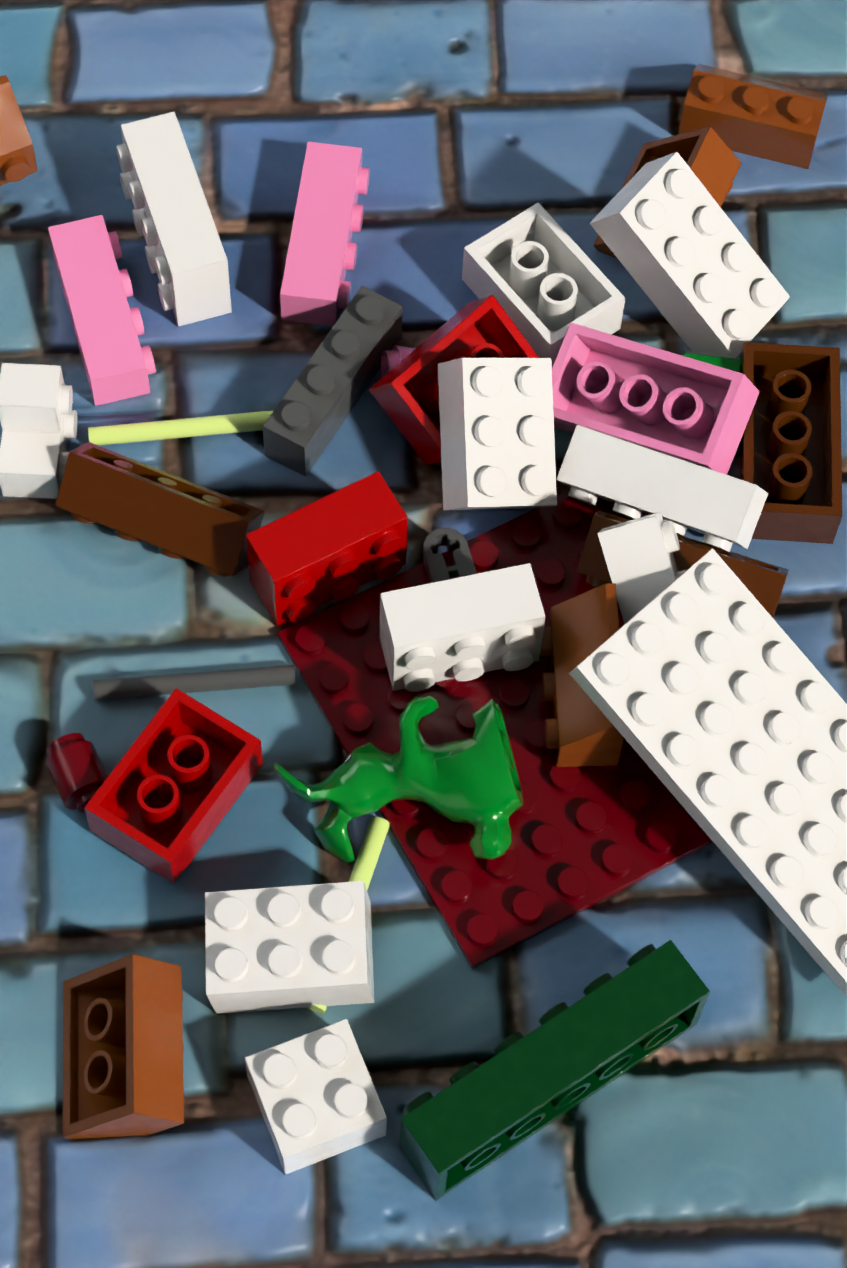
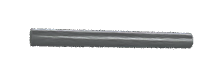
M294 665L101 679L93 680V691L95 700L168 695L172 694L176 688L184 693L295 685Z

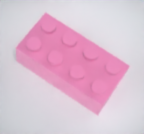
M571 322L552 367L554 428L574 433L576 425H580L726 475L760 393L743 373Z

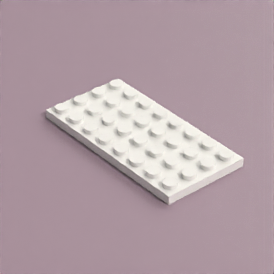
M712 548L569 672V674L840 991L847 996V704Z

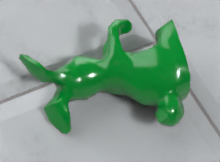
M431 696L424 698L415 697L407 704L399 717L400 751L395 754L381 751L371 743L356 747L343 764L334 770L325 781L315 785H310L296 779L278 763H275L273 767L289 790L307 803L331 802L325 816L314 831L324 848L343 862L351 863L355 859L347 832V824L358 816L378 811L393 800H416L423 802L435 812L453 822L473 825L474 835L469 844L475 858L492 860L504 855L511 844L509 816L524 805L518 773L499 704H495L492 699L472 714L475 723L473 738L430 745L426 743L419 730V721L422 717L434 712L439 706L437 700Z

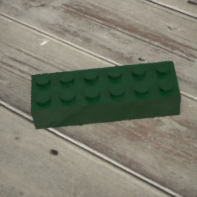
M669 940L657 949L653 944L640 949L627 961L629 968L613 978L609 973L601 975L584 989L585 997L570 1007L565 1002L554 1006L539 1019L541 1026L526 1036H523L520 1031L510 1035L494 1049V1052L497 1054L480 1066L476 1061L468 1063L450 1077L449 1082L451 1085L435 1096L430 1091L425 1092L412 1100L404 1108L405 1116L400 1119L399 1148L435 1201L697 1025L710 991L672 940Z

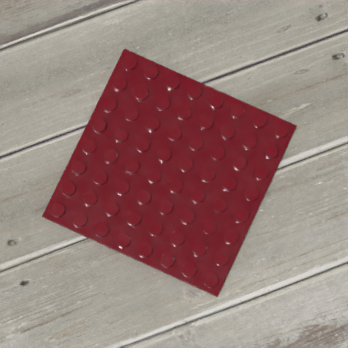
M568 492L557 498L556 506L535 508L468 540L467 544L476 573L530 563L545 613L544 626H548L551 607L596 588L585 582L587 575L576 571L593 516L598 510L633 520L613 512L612 509L615 503L598 498L596 506L568 496ZM446 551L441 553L446 567L452 566L453 552ZM421 563L277 632V636L347 756L356 747L368 743L389 754L399 752V717L407 704L415 697L424 698L431 696L437 700L439 706L434 712L422 717L419 721V730L426 743L430 745L473 738L475 723L472 714L492 699L495 704H499L510 741L524 804L509 816L511 844L504 855L492 860L475 858L469 844L474 835V826L453 822L438 814L423 802L416 800H393L379 809L383 818L390 823L389 828L467 962L473 969L713 843V841L625 738L618 765L556 767L555 749H546L545 720L553 718L552 702L544 703L542 696V673L550 672L549 656L540 657L539 661L533 662L529 667L518 671H507L503 668L484 672L480 677L470 681H457L454 678L435 682L431 687L421 691H408L406 689L393 691L380 642V593L428 584L429 580L424 563ZM617 601L620 629L625 624Z

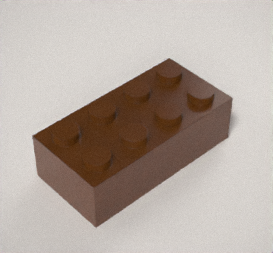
M744 342L740 356V373L745 374L760 393L737 448L736 455L740 456V479L756 484L768 493L752 539L833 544L843 516L840 348Z

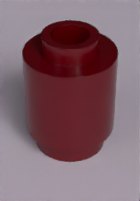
M71 733L59 737L47 747L46 754L48 759L46 766L64 806L67 809H78L79 812L85 813L84 807L108 775L93 743L86 741L81 733Z

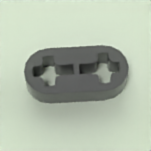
M439 528L432 531L426 537L423 545V563L429 583L477 574L467 541L460 532L451 528ZM446 546L449 552H453L452 566L446 567L443 555L437 553L438 547Z

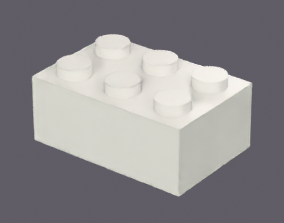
M539 202L464 247L462 280L479 299L493 295L538 357L551 358L552 367L570 322L608 334H613L620 330L625 297Z
M459 358L438 363L443 510L521 509L556 506L557 491L551 358Z
M530 563L380 593V642L393 691L401 689L421 691L431 687L435 682L454 678L457 681H470L480 677L484 672L503 668L507 671H518L529 667L533 662L539 661L545 613Z
M364 881L205 892L206 996L216 1014L312 1007V1005L336 1006L374 1003L371 902Z

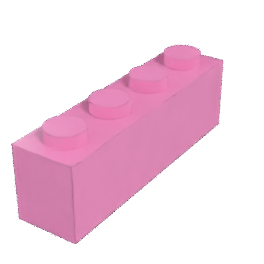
M307 142L280 291L281 320L334 326L338 320L339 309H346L349 304L351 281H344L346 270L354 271L357 243L351 242L352 232H361L364 205L357 204L359 194L367 195L370 167H362V148Z
M103 215L48 227L55 264L95 406L149 394L148 375L156 373L150 346L141 347L138 336L145 334L138 306L130 308L127 297L133 296L127 268L118 270L116 263L117 259L123 258L117 232H107Z

